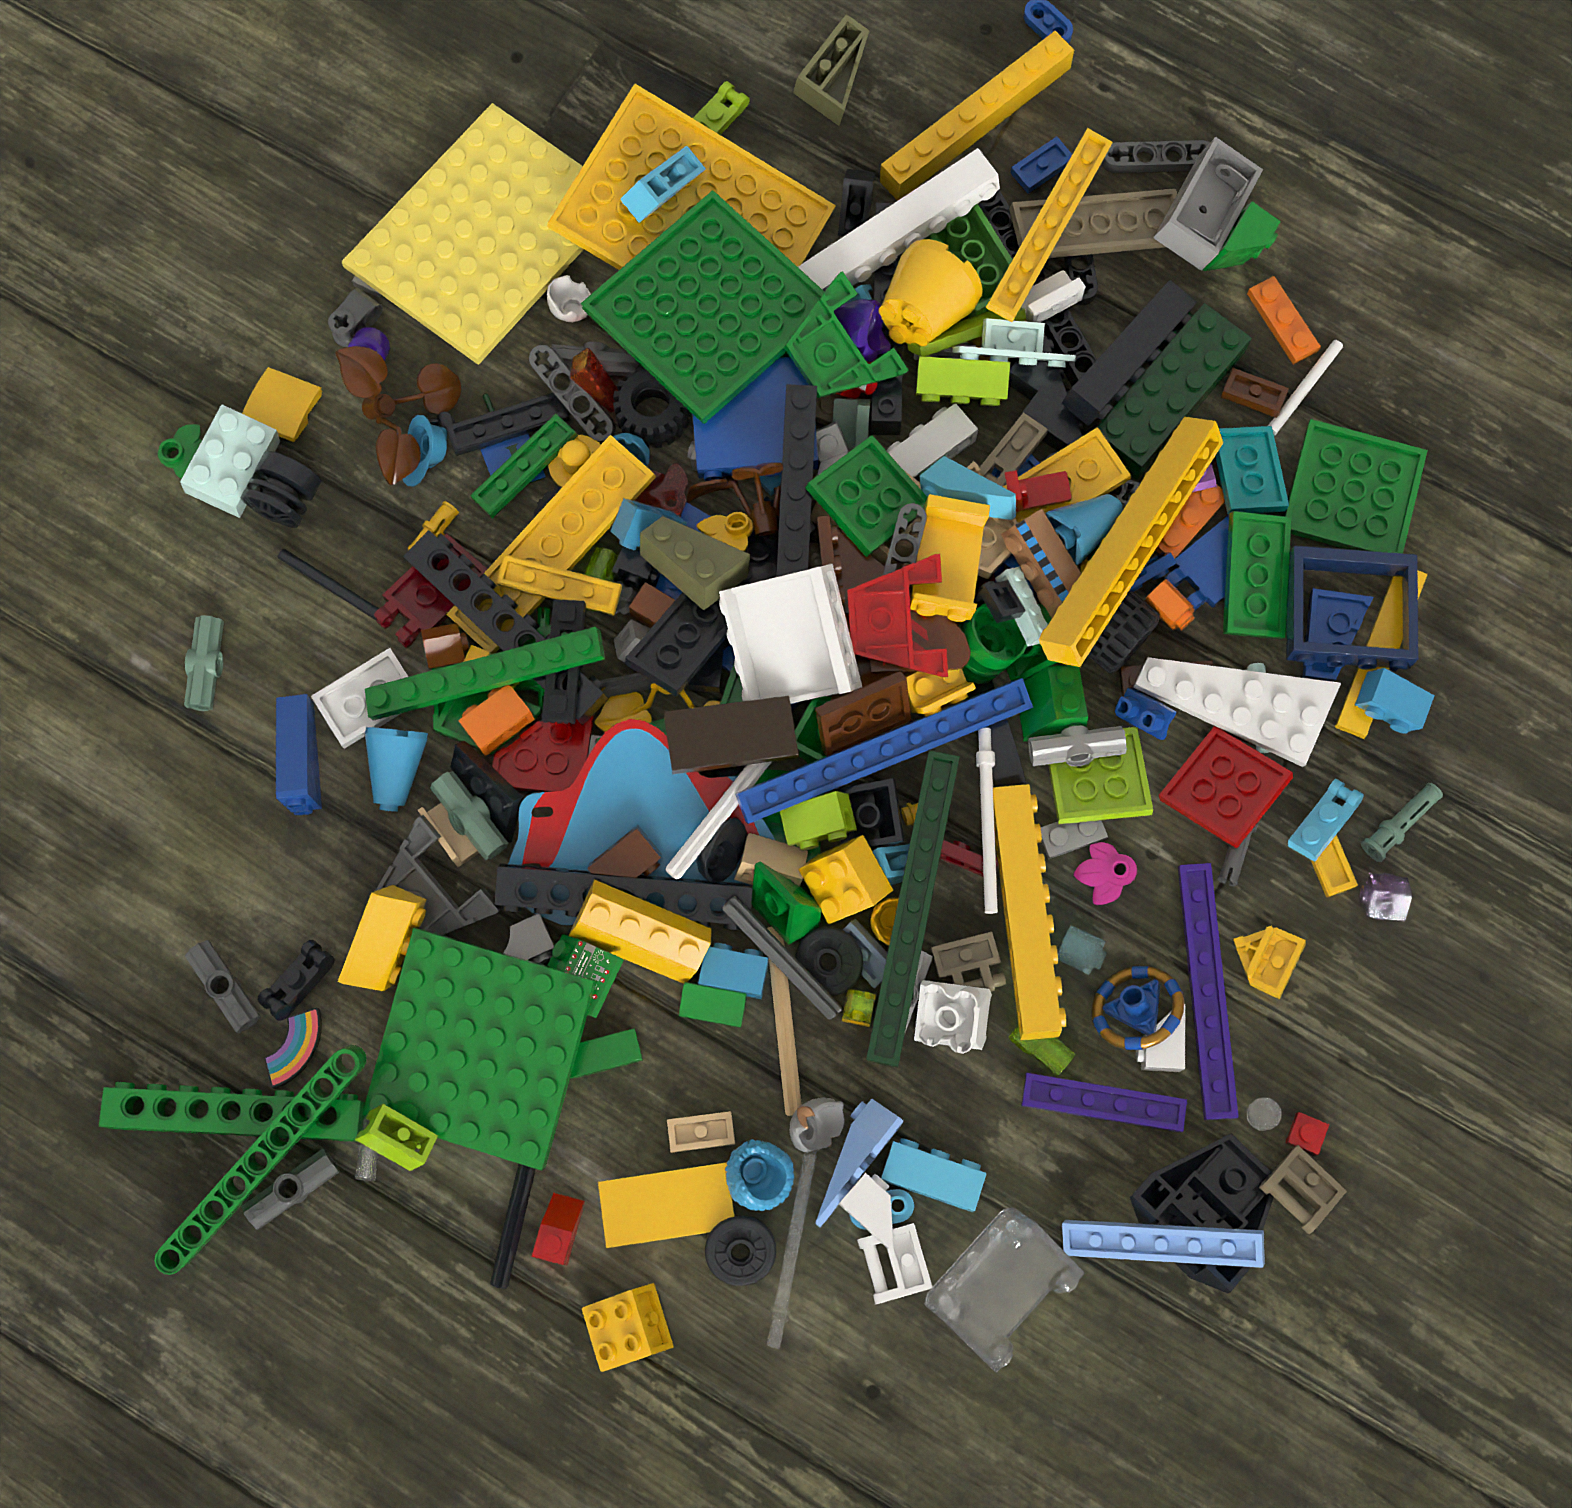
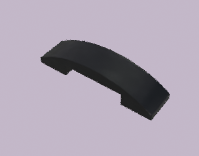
M992 680L988 683H974L976 689L968 692V698L966 699L994 689ZM1007 718L984 727L991 729V751L995 752V766L992 767L993 786L1026 785L1023 768Z

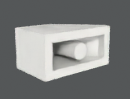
M1185 1004L1180 1024L1172 1035L1153 1047L1136 1050V1061L1141 1062V1070L1181 1072L1185 1069ZM1171 1011L1157 1023L1156 1031L1160 1029L1171 1014Z
M865 1173L841 1200L839 1205L889 1249L893 1245L891 1196L886 1192L889 1185L878 1175L874 1174L870 1177Z

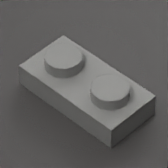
M1102 820L1067 824L1055 822L1041 827V842L1048 859L1108 838Z

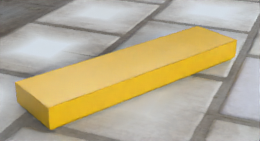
M506 554L503 555L496 580L497 585L550 599L585 601L586 608L615 615L622 590V585Z

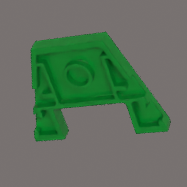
M843 271L834 278L784 346V349L808 385L817 386V398L901 376L909 371L894 348L871 364H868L835 316L834 311L858 294Z

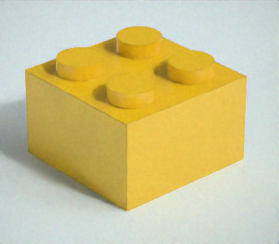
M863 835L818 854L798 869L815 901L821 908L828 924L876 905L893 891Z

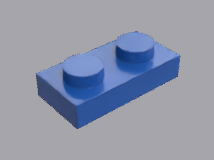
M1056 136L1012 166L1010 173L1029 194L1064 170L1072 153Z

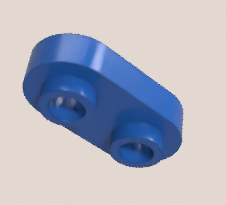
M1030 0L1026 4L1024 21L1042 39L1056 31L1062 35L1061 37L1067 43L1071 41L1073 33L1071 21L1049 1ZM1035 15H1039V16H1041L1042 18L1037 19V18H1035L1034 16H1035Z

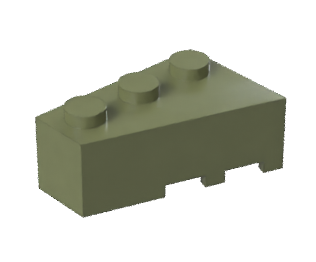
M847 14L799 74L793 91L796 96L838 126L843 117L869 34L867 28Z

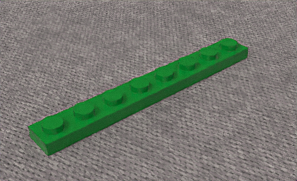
M592 627L365 688L368 718L374 721L604 660L605 655L601 631L597 627Z

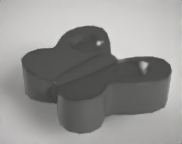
M617 581L615 583L621 584L622 590L615 614L621 612L625 615L630 611L629 606L638 593L622 581Z

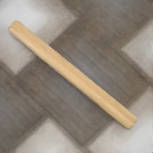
M768 927L767 929L784 946L783 938L773 929V927ZM769 959L785 1114L793 1116L802 1103L788 977Z

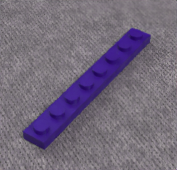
M1211 863L1179 865L1178 876L1204 1120L1236 1119L1239 1116Z

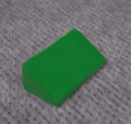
M684 982L679 1017L741 1028L747 994Z

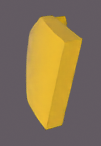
M1272 925L1266 927L1265 930L1251 935L1234 938L1233 941L1249 984L1280 999L1304 949L1306 940L1277 927L1273 928Z

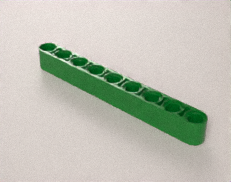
M347 1045L328 1059L155 1254L154 1261L160 1272L168 1275L175 1274L192 1261L361 1072L367 1059L362 1048L357 1045ZM344 1053L350 1054L354 1058L355 1067L353 1069H348L342 1064ZM322 1078H327L331 1081L333 1085L331 1094L325 1093L321 1089L320 1080ZM300 1103H306L310 1107V1118L303 1117L299 1113L298 1107ZM278 1127H283L288 1131V1142H283L278 1138ZM256 1152L265 1154L267 1157L266 1166H261L257 1163L255 1159ZM234 1176H239L245 1181V1190L236 1188L233 1182ZM213 1200L222 1204L224 1209L222 1215L217 1214L213 1210ZM191 1225L199 1227L202 1233L201 1239L195 1238L191 1234ZM169 1249L179 1254V1263L170 1259Z

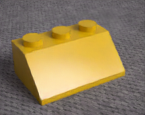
M395 885L372 892L338 982L379 991H385L397 985L402 971L401 965L407 953L413 928L419 927L425 918L426 910L423 908L427 899Z

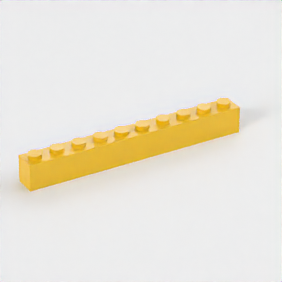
M1184 417L1173 431L1171 438L1163 450L1159 452L1156 461L1150 470L1146 472L1144 479L1135 493L1131 495L1122 513L1116 518L1114 525L1106 537L1102 539L1099 548L1087 562L1086 568L1072 585L1069 594L1057 608L1052 620L1042 631L1038 640L1048 660L1076 667L1082 665L1221 448L1223 440L1216 421Z

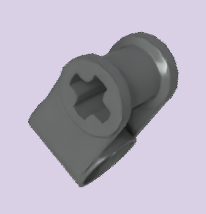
M355 288L352 290L342 304L328 318V325L333 332L334 341L342 347H348L358 330L372 326L379 319L383 306L361 289Z

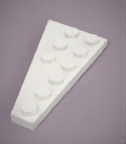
M1148 657L1133 688L1303 767L1309 759L1341 683Z

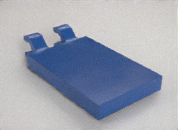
M1229 515L1175 558L1176 564L1173 565L1175 570L1165 577L1175 587L1179 586L1184 580L1189 582L1196 592L1191 594L1187 600L1194 606L1195 611L1205 602L1213 608L1225 598Z

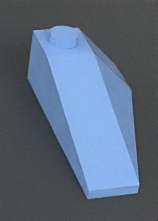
M873 1099L868 1104L862 1101L850 1115L854 1121L849 1129L815 1222L820 1228L903 1123L900 1117Z

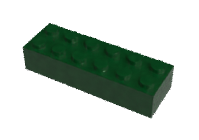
M1205 303L1097 426L1130 475L1136 480L1157 457L1159 452L1163 450L1182 419L1192 416L1245 354L1252 337Z

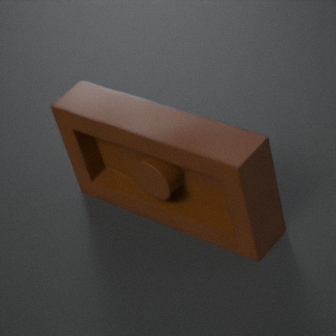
M1232 368L1221 398L1277 418L1289 388Z

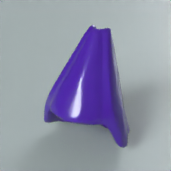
M859 299L845 303L836 309L834 314L864 359L872 362L879 354H885L890 350V343L882 332L884 322L878 311L881 304L876 300Z

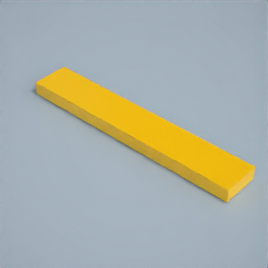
M1418 571V598L1427 574ZM1392 576L1366 647L1400 649L1403 641L1402 577ZM1357 667L1335 728L1362 739L1367 736L1373 718L1367 716L1365 710L1356 706L1355 703L1367 672L1386 667H1377L1371 670H1363Z

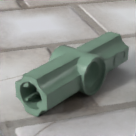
M205 615L195 618L192 648L187 650L185 657V671L188 676L184 701L186 708L197 711L213 710L216 680L221 676L223 670V655L220 649L224 621L220 618Z
M453 771L442 774L431 784L430 789L448 811V818L452 827L460 835L468 837L485 861L493 859L507 848L508 842L490 820V812L484 801L478 796L473 797Z

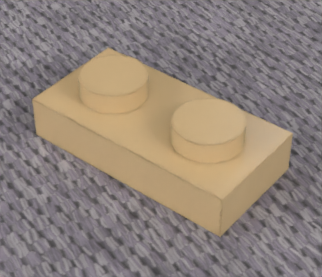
M731 1111L667 1120L671 1153L735 1145Z

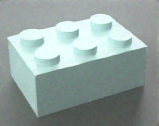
M221 405L180 481L184 492L240 518L247 506L240 497L245 489H249L247 484L250 479H261L256 474L255 469L265 451H276L280 443L277 430Z

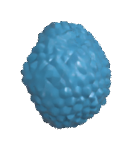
M753 1139L749 1140V1142H744L731 1153L725 1171L728 1189L735 1202L737 1201L739 1205L750 1210L764 1211L765 1209H773V1207L778 1206L779 1203L784 1202L785 1198L789 1197V1192L792 1190L791 1186L794 1184L793 1162L787 1153L769 1142L755 1141Z

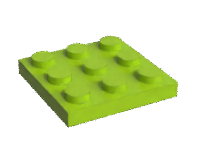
M1137 727L1123 728L1126 736V754L1094 758L1093 761L1082 766H1069L1066 762L1048 764L1058 824L1152 815L1153 805Z

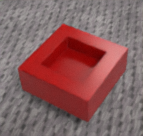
M1297 1112L1285 1143L1294 1147L1299 1145L1304 1151L1315 1156L1319 1155L1329 1124Z

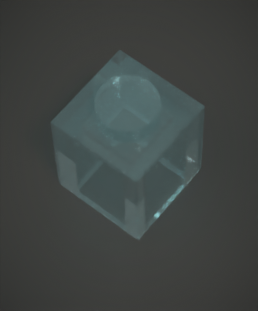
M1070 925L1057 951L1058 960L1089 975L1094 967L1100 969L1107 952L1102 950L1106 941Z

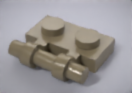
M993 932L941 944L930 949L939 979L951 977L953 984L990 989V992L995 991V987L1006 985L1004 973L991 975L989 966L1001 963ZM979 969L981 978L968 982L963 981L962 973Z

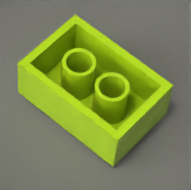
M919 356L915 395L921 396L922 402H939L940 397L951 398L952 404H968L970 399L981 400L980 405L998 406L1000 401H1005L1008 397L1010 362Z

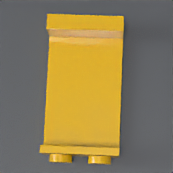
M929 494L924 505L927 519L916 562L931 555L940 554L942 583L912 585L910 609L916 610L918 614L923 616H933L935 614L948 616V619L956 622L971 620L977 604L974 603L983 530L989 517L990 505Z

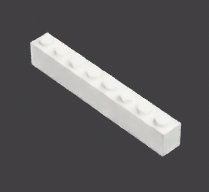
M977 148L798 266V268L823 291L828 288L834 278L842 271L852 286L857 282H863L880 267L893 263L897 256L905 252L913 242L922 240L932 233L940 232L946 227L947 223L956 217L966 215L977 203L993 197L997 190L1000 189L998 173Z

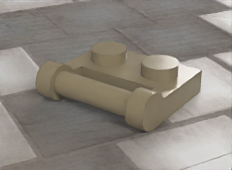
M1299 1145L1290 1150L1274 1171L1259 1186L1266 1195L1270 1193L1302 1223L1301 1228L1308 1235L1321 1224L1347 1192ZM1282 1179L1316 1209L1312 1215L1279 1184Z

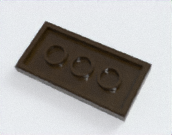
M789 696L664 711L672 775L798 758L799 754Z

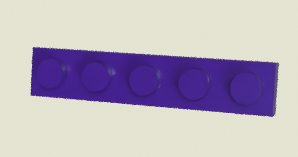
M1026 1073L1021 1106L1181 1133L1184 1130L1187 1099Z

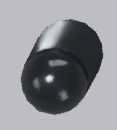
M731 817L726 820L716 835L697 856L698 871L709 882L719 883L727 879L736 869L741 858L747 831L744 824L738 818Z

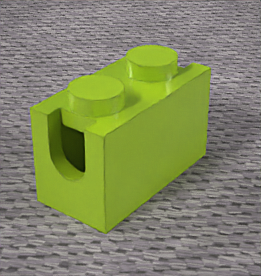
M831 792L780 811L787 844L789 846L797 844L801 851L818 847V842L828 839L829 842H836L846 839V833L857 830L849 795L843 792Z
M382 1104L369 1111L366 1119L370 1122L364 1130L358 1132L355 1140L411 1171L425 1164L438 1135Z

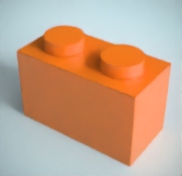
M511 685L493 689L487 695L488 699L480 705L475 704L467 708L463 712L462 718L458 720L484 756H487L535 720L529 708Z

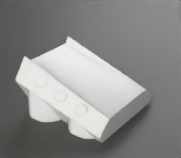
M922 980L914 1040L932 1047L938 1044L949 1045L954 1052L962 1054L971 1049L982 1050L987 1038L986 1030L992 996L990 989Z

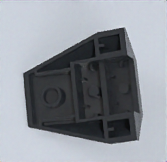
M1231 1133L1153 1172L1130 1196V1200L1139 1224L1263 1230L1274 1197L1270 1193L1266 1195L1259 1186L1272 1172ZM1174 1262L1189 1278L1228 1294L1250 1270V1267Z

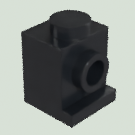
M624 546L612 569L614 581H621L624 578L628 585L635 588H641L645 582L655 587L661 574L640 555L639 550H632Z

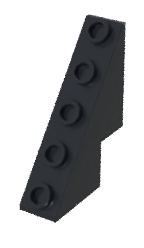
M1044 332L1042 353H1054L1053 341L1050 336L1046 337ZM1018 359L1010 369L1009 386L1031 400L1023 412L1048 429L1047 435L1042 441L1059 452L1081 438V432H1083L1081 419L1061 404L1070 391L1069 388L1065 389L1062 381L1064 379L1063 369L1048 367V361L1037 360V365H1021Z

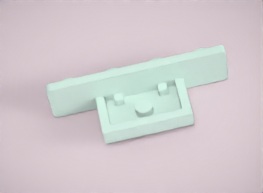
M989 318L983 320L981 348L956 346L952 349V353L961 354L960 359L979 360L980 355L990 356V361L1008 362V358H1018L1021 365H1037V360L1048 361V367L1066 368V362H1075L1076 355L1042 353L1045 323L1010 322L1008 320Z

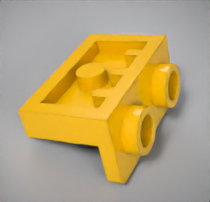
M962 668L948 670V677L944 678L920 671L904 675L907 679L910 710L912 713L924 714V716L940 712L942 710L941 706L948 702L953 704L968 698L967 693L976 689L974 682L966 681Z

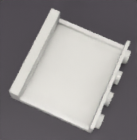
M833 564L719 591V606L726 618L728 626L727 638L733 647L735 655L734 666L736 673L740 676L743 687V701L789 696L791 704L837 693H848L862 688Z

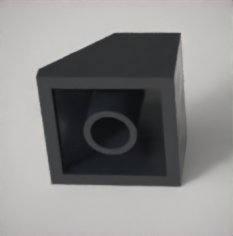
M894 778L834 790V792L838 791L849 795L857 829L846 833L847 838L841 840V844L863 835L873 851L880 847H889L904 841Z

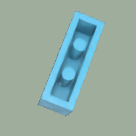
M901 1138L899 1143L892 1142L881 1176L884 1182L970 1212L975 1211L987 1174L980 1171L981 1165L965 1159L962 1160L961 1164L950 1161V1154L936 1149H931L930 1153L918 1150V1143Z

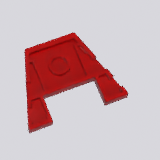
M940 554L931 555L928 558L847 590L850 638L855 655L943 678L948 677L947 649L913 650L909 585L942 583Z

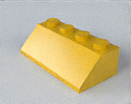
M595 879L569 933L570 937L580 939L683 984L684 982L687 983L698 971L711 944V928Z

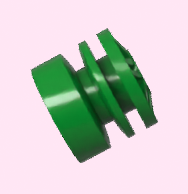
M985 603L976 609L971 620L963 621L958 625L965 634L971 651L968 664L962 668L967 681L977 684L990 682L1020 658L1027 648L1026 641L1016 620L1012 619L996 623Z

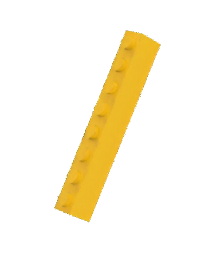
M1056 31L1052 32L883 162L880 170V183L897 201L911 193L1070 70L1074 49Z
M1029 784L993 787L995 843L1020 1041L1059 1037L1062 1027H1066V1013L1064 1008H1059L1058 996L1062 995V983L1060 976H1055L1054 964H1058V953L1056 945H1051L1049 934L1054 933L1052 914L1047 915L1045 903L1050 902L1048 884L1042 883L1041 873H1045L1046 865L1044 854L1038 853L1037 843L1042 841L1040 824L1034 823L1033 813L1038 811L1036 794L1031 795Z

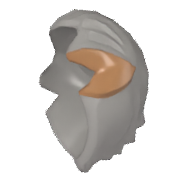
M823 1097L812 1099L799 1106L791 1118L789 1128L791 1141L795 1148L803 1152H810L831 1147L832 1138L840 1136L844 1126L843 1102Z

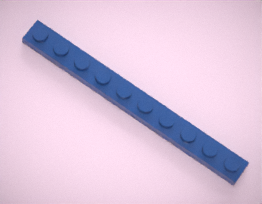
M1018 678L944 708L938 713L922 717L737 792L735 795L746 823L750 824L1033 708L1023 678Z

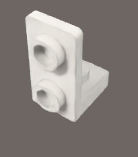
M837 421L816 430L818 457L821 462L818 470L819 475L850 452Z

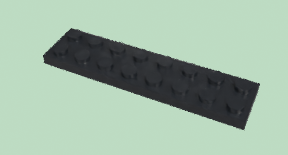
M767 496L764 498V501H770L771 506H773L774 500ZM777 516L778 528H779V517H780V516ZM811 523L810 538L815 534L816 526ZM753 527V532L747 537L748 547L744 551L750 554L749 575L735 587L776 578L779 532L767 536H755ZM682 592L626 656L625 665L677 697L727 638L728 626L725 615L720 610V599L703 610Z

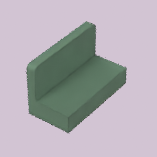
M834 399L833 423L838 422L850 451L868 438L870 399Z

